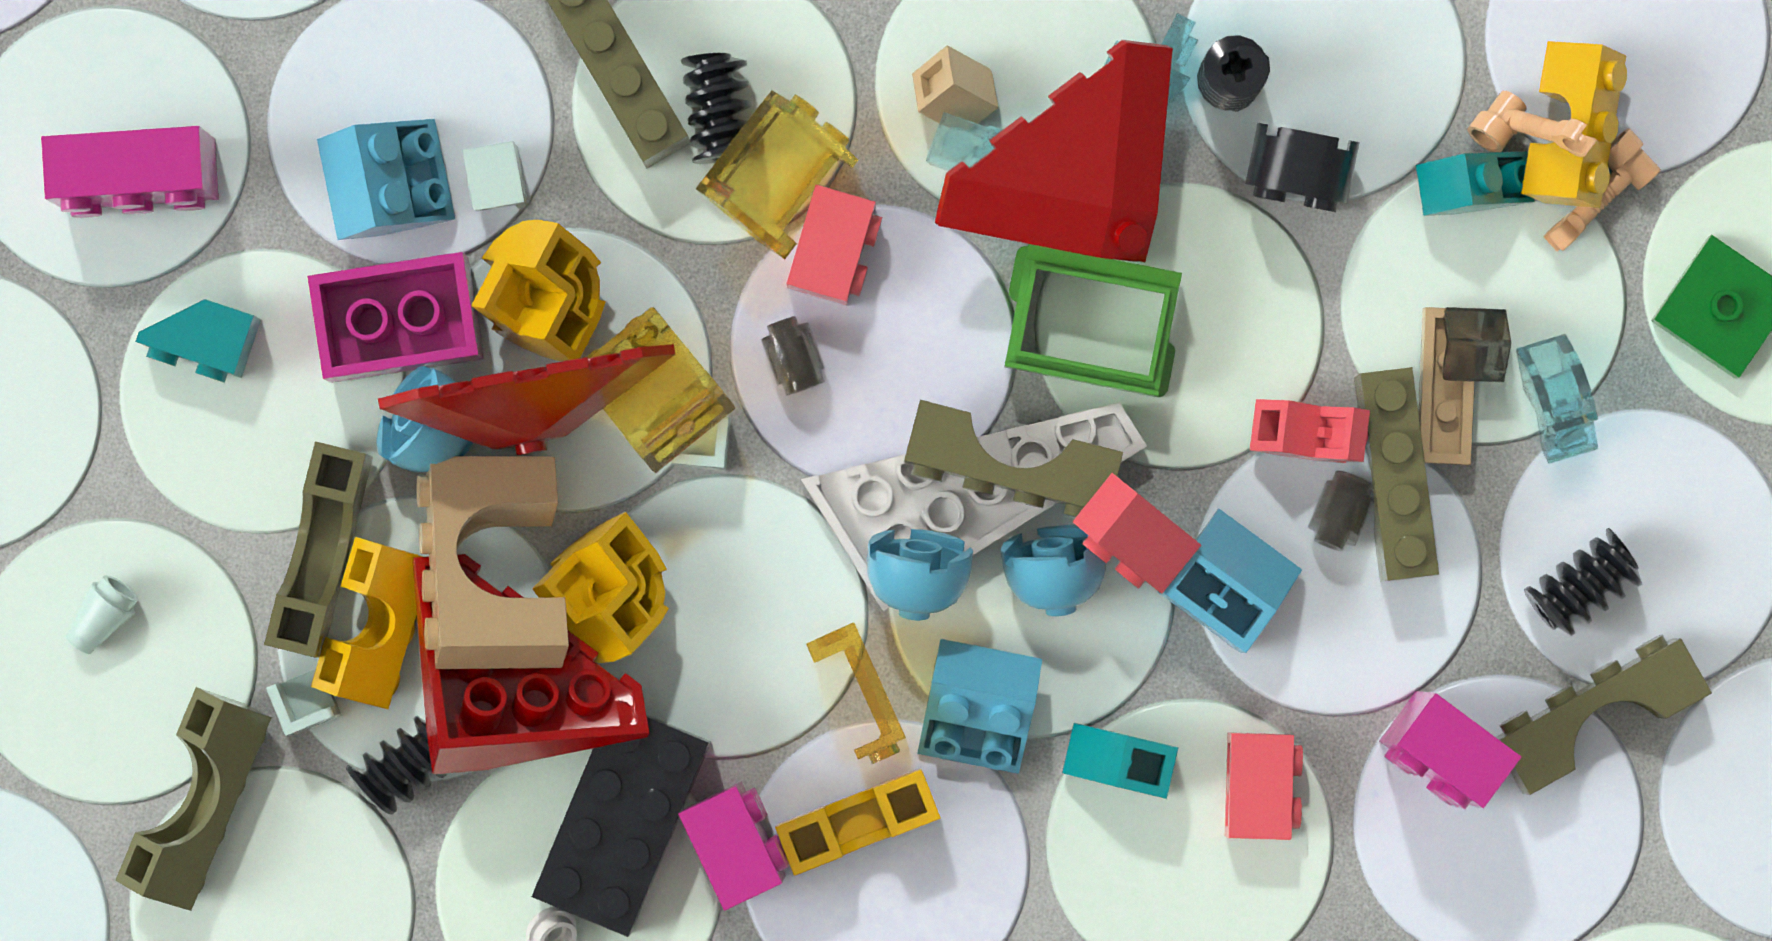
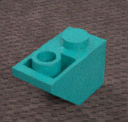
M1527 151L1464 153L1417 164L1416 171L1423 216L1454 215L1535 202V199L1521 194L1528 157Z
M203 299L139 331L135 342L149 347L146 355L148 358L176 367L180 357L198 363L195 371L196 374L225 383L228 374L242 378L262 319Z
M1073 723L1062 773L1167 799L1179 748Z

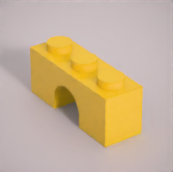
M1547 41L1539 92L1560 102L1569 103L1571 119H1577L1587 125L1581 133L1595 138L1597 141L1585 157L1576 156L1566 149L1560 148L1555 142L1548 144L1530 143L1521 194L1546 204L1601 207L1602 196L1608 187L1610 179L1608 161L1611 144L1618 133L1617 109L1620 91L1623 90L1627 81L1626 55L1603 44Z
M355 537L340 587L358 592L364 597L368 606V619L364 629L353 639L340 641L325 637L311 683L312 688L337 697L389 710L392 696L397 691L400 683V669L405 652L415 632L414 622L417 611L413 557L423 556Z
M919 768L779 823L775 826L793 875L796 876L842 858L848 853L875 842L898 836L941 819L922 768Z

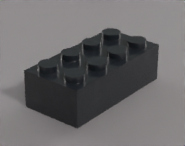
M647 714L648 737L593 748L531 896L626 937H629L633 932L680 817L678 814L684 809L711 744V741Z

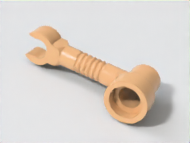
M1501 91L1487 111H1480L1467 129L1471 138L1490 152H1502L1517 132L1555 142L1560 148L1566 149L1579 157H1585L1597 141V139L1581 133L1587 125L1577 119L1561 120L1558 122L1525 112L1527 110L1525 103L1509 91Z
M1630 128L1616 136L1611 144L1608 167L1612 170V173L1610 174L1608 187L1602 196L1601 207L1577 206L1543 236L1557 252L1560 249L1562 251L1572 244L1586 229V226L1597 216V213H1600L1605 206H1608V203H1611L1615 196H1618L1630 183L1637 190H1640L1660 172L1661 169L1641 148L1644 143Z

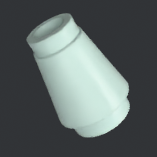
M104 575L100 582H92L71 625V629L66 634V639L78 650L91 654L96 647L135 614L133 606L138 601L137 595L123 582L109 575Z

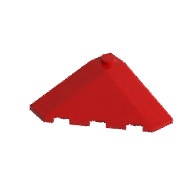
M1130 40L1118 42L1107 51L1112 60L1089 78H1086L1081 72L1073 76L1048 95V98L1053 103L1052 106L1029 123L1022 116L995 135L989 140L994 149L970 168L965 162L961 161L949 170L945 175L934 223L941 227L1092 257L1145 263L1158 214L1173 48L1168 45Z
M674 344L637 347L621 350L620 353L546 364V367L471 378V381L416 388L378 398L380 410L496 450L515 447L516 456L530 455L547 451L546 441L570 434L676 355Z
M457 554L463 572L480 589L500 597L524 598L509 586L500 592L477 575L481 569L480 564L466 554ZM429 556L413 557L425 719L432 774L484 771L648 737L649 728L642 685L626 673L619 680L594 662L599 653L569 630V646L562 668L435 669L434 650H426L424 639L425 619L433 618L432 602H423L422 573L423 570H430Z

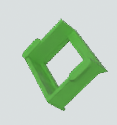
M1032 244L1019 248L1016 253L1009 287V296L1017 304L1004 368L1157 398L1164 396L1169 388L1175 357V347L1169 342L1182 273ZM1036 270L1164 294L1149 375L1021 351Z

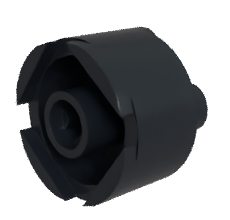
M1257 123L1245 182L1247 185L1255 186L1254 197L1285 202L1286 193L1288 192L1305 196V207L1331 212L1337 211L1338 202L1348 203L1360 142L1349 140L1347 149L1343 150L1337 148L1339 142L1337 137L1285 127H1278L1277 136L1266 135L1268 124Z

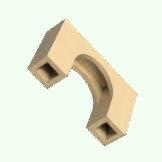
M454 456L443 462L430 464L426 476L417 477V506L426 507L427 523H420L419 548L420 554H429L430 570H423L422 599L423 602H432L433 618L425 619L424 639L426 650H434L435 669L562 668L569 646L565 597L507 598L490 594L469 580L463 572L457 557V549L461 543L470 535L486 528L552 526L558 506L555 457Z

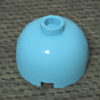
M421 366L407 375L393 394L437 384L441 386L455 383L456 381L439 370ZM393 414L392 419L384 415L382 416L376 439L377 451L381 457L400 468L415 473L428 472L430 464H437L454 456H464L473 444V442L395 414Z
M1076 525L1042 527L1037 529V534L1041 537L1040 539L1029 540L1023 543L1022 533L1004 542L1001 548V557L1007 584L1016 597L1030 607L1043 609L1049 616H1066L1074 613L1077 610V605L1085 603L1100 589L1106 571V563L1082 544L1088 535Z
M911 529L910 539H894L895 530L883 531L871 537L868 542L867 553L869 581L876 596L889 607L899 610V616L915 621L929 619L930 613L943 611L955 604L966 589L972 569L973 550L969 548L964 552L965 541L960 538L922 529Z

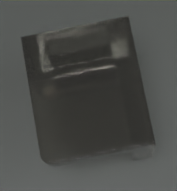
M1445 308L1443 321L1447 343L1442 366L1443 379L1447 381L1504 382L1512 344L1506 309Z

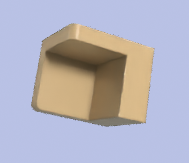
M948 45L912 73L918 112L958 134H966L998 109L992 71Z

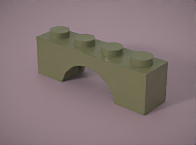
M547 0L646 169L690 144L688 134L608 0Z
M1413 367L1360 373L1354 377L1357 407L1370 410L1366 448L1373 486V531L1380 582L1439 575Z
M920 399L904 463L914 465L912 475L942 482L944 473L964 478L962 488L988 495H993L995 486L1015 491L1013 497L1015 502L1043 508L1046 499L1065 504L1063 514L1077 517L1111 473L1116 476L1118 475L1123 452L1072 439L1061 454L1046 464L1032 468L1012 467L994 459L981 446L974 432L971 412Z
M315 441L302 491V513L297 539L286 576L276 594L264 645L319 658L325 637L329 635L373 456Z
M1663 634L1638 646L1635 651L1639 657L1622 667L1618 660H1614L1592 672L1590 676L1593 683L1576 692L1573 686L1570 685L1545 699L1548 708L1530 717L1526 710L1501 723L1499 726L1503 733L1496 738L1521 756V759L1510 773L1522 794L1531 795L1576 770L1574 760L1576 737L1585 720L1599 708L1613 702L1627 701L1645 708L1657 718L1667 719L1712 694L1681 638H1673L1666 641Z
M198 687L195 688L176 733V736L186 746L192 762V780L188 794L181 807L166 822L149 830L135 832L115 881L142 897L192 911L197 896L204 887L206 875L216 850L224 839L226 826L236 802L245 788L246 778L256 754L265 740L266 730L272 717L242 702Z

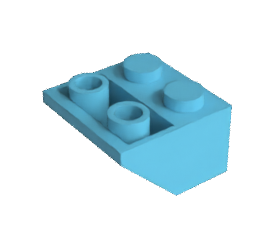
M435 119L357 124L317 139L337 240L377 237L455 219Z
M1218 508L1195 539L1201 544V547L1161 595L1238 652L1247 653L1274 616L1303 569Z
M940 639L917 754L1019 774L1036 703L1042 659Z

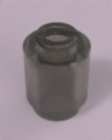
M792 316L768 325L769 336L760 340L777 386H783L786 396L825 383L821 370L825 369V365L810 323L799 324L796 316Z
M1335 471L1332 481L1327 480L1308 524V528L1316 532L1315 542L1341 552L1345 544L1350 546L1357 545L1374 502V498L1371 497L1373 491L1372 483L1344 471Z

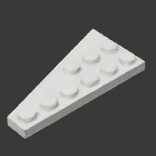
M1120 402L977 437L984 450L994 459L1017 468H1032L1050 462L1063 452L1072 439L1123 452L1121 463L1147 447ZM906 454L801 479L883 612L890 607L876 596L867 573L868 542L873 535L883 531L895 530L894 539H910L911 529L941 532L965 541L964 552L972 548L973 555L1057 503L1045 499L1043 508L1013 501L1015 491L996 486L994 487L993 495L979 493L962 488L964 478L944 473L942 482L912 475L914 465L904 463Z

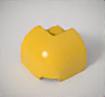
M526 220L506 229L492 242L481 258L492 267L471 306L494 323L491 328L493 331L528 351L560 362L581 358L600 321L606 301L600 300V278L596 268L601 264L600 260L590 248L559 223L543 220Z
M627 512L605 521L577 539L550 563L552 568L532 588L539 598L565 597L567 630L599 653L594 661L596 663L614 662L631 655L661 623L669 609L664 605L665 587L662 572L666 571L667 568L656 549Z

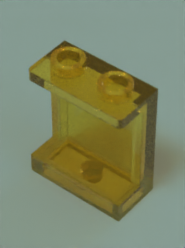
M771 90L699 183L696 190L758 243L785 260L797 243L783 230L814 191L815 185L821 182L835 162L841 161L853 168L859 160L845 148L850 142L847 136L828 122L820 126L815 121L820 113L811 104L796 94L789 101Z
M651 307L642 315L633 318L622 331L601 348L592 351L587 358L620 353L621 350L637 347L674 344L676 355L603 408L649 468L654 473H657L735 410L736 407L670 328L654 307Z
M855 623L848 624L806 643L814 663L844 651L881 734L879 737L854 748L857 759L868 755L871 764H875L901 752L897 742L905 739L906 736Z

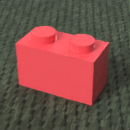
M815 185L786 283L787 288L846 306L850 294L860 296L868 270L867 266L859 264L864 245L875 246L883 218L874 215L876 202Z
M1111 473L1072 521L1088 535L1082 543L1105 563H1108L1112 556L1120 560L1115 570L1138 589L1146 581L1161 594L1201 547L1200 543L1113 473Z
M1227 732L1224 836L1242 839L1291 840L1292 829H1300L1302 804L1301 797H1293V776H1302L1303 748L1302 745H1294V735Z

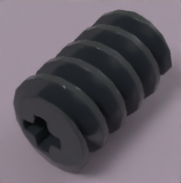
M1241 35L1226 36L1216 41L1207 51L1197 73L1198 89L1203 99L1211 106L1224 111L1238 112L1248 107L1267 82L1270 73L1269 57L1254 40ZM1226 66H1230L1233 73H1242L1239 82L1235 81L1232 74H1223Z
M705 53L682 58L680 61L684 66L696 68L683 76V84L698 89L686 96L685 104L689 107L701 109L688 117V125L703 130L690 138V145L706 150L692 159V163L711 164L742 158L744 153L757 147L756 142L741 139L740 135L754 127L753 121L738 118L739 112L752 107L751 101L736 98V92L750 86L749 81L734 78L733 72L747 66V60L731 57L729 53Z
M1610 528L1606 529L1609 544L1598 537L1589 541L1592 556L1581 549L1573 553L1576 569L1565 562H1560L1556 565L1559 581L1548 574H1544L1539 578L1542 593L1531 586L1524 589L1525 595L1534 610L1552 630L1560 628L1572 636L1575 634L1571 620L1573 616H1577L1588 624L1592 622L1588 605L1592 603L1603 611L1609 609L1605 597L1607 591H1610L1620 599L1626 597L1621 583L1622 580L1627 579L1637 587L1642 585L1638 572L1639 567L1621 539Z
M419 716L413 718L417 731L416 735L412 736L402 728L396 730L400 743L398 748L393 747L385 740L379 742L383 758L380 761L367 752L362 755L366 771L362 773L350 764L346 766L351 779L371 805L390 815L397 811L395 796L404 802H411L414 799L411 783L422 790H427L431 786L428 771L432 773L426 721ZM448 773L434 775H436L439 778H444L445 776H447Z

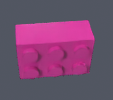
M200 126L41 136L45 199L60 207L61 212H70L71 217L89 218L102 216L103 207L122 209L123 214H147L154 212L153 204L163 203L165 205H174V210L194 211L205 209V201L219 200L215 138Z
M463 252L307 276L322 377L330 383L411 371L421 366L431 368L484 359L477 310L471 306L475 296L469 257Z
M1415 691L1379 740V742L1389 748L1384 755L1387 760L1408 775L1411 773L1421 778L1425 775L1431 780L1426 786L1431 793L1446 804L1454 805L1457 808L1460 806L1464 810L1468 805L1484 809L1521 759L1519 754L1434 692Z
M741 781L685 808L678 814L724 911L783 883L786 876L784 869L788 868L789 862L778 835L776 834L768 838L761 821L765 820L768 814L755 787L746 791Z

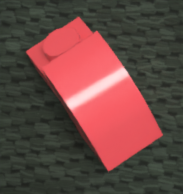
M1256 399L1250 451L1324 462H1364L1365 447L1368 441L1370 410L1355 407L1317 406L1290 400Z

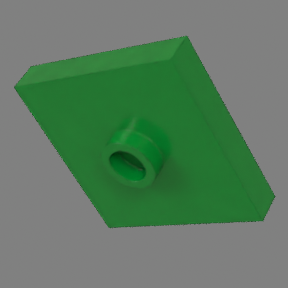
M1710 235L1651 321L1727 374L1738 379L1772 331V275L1715 236Z

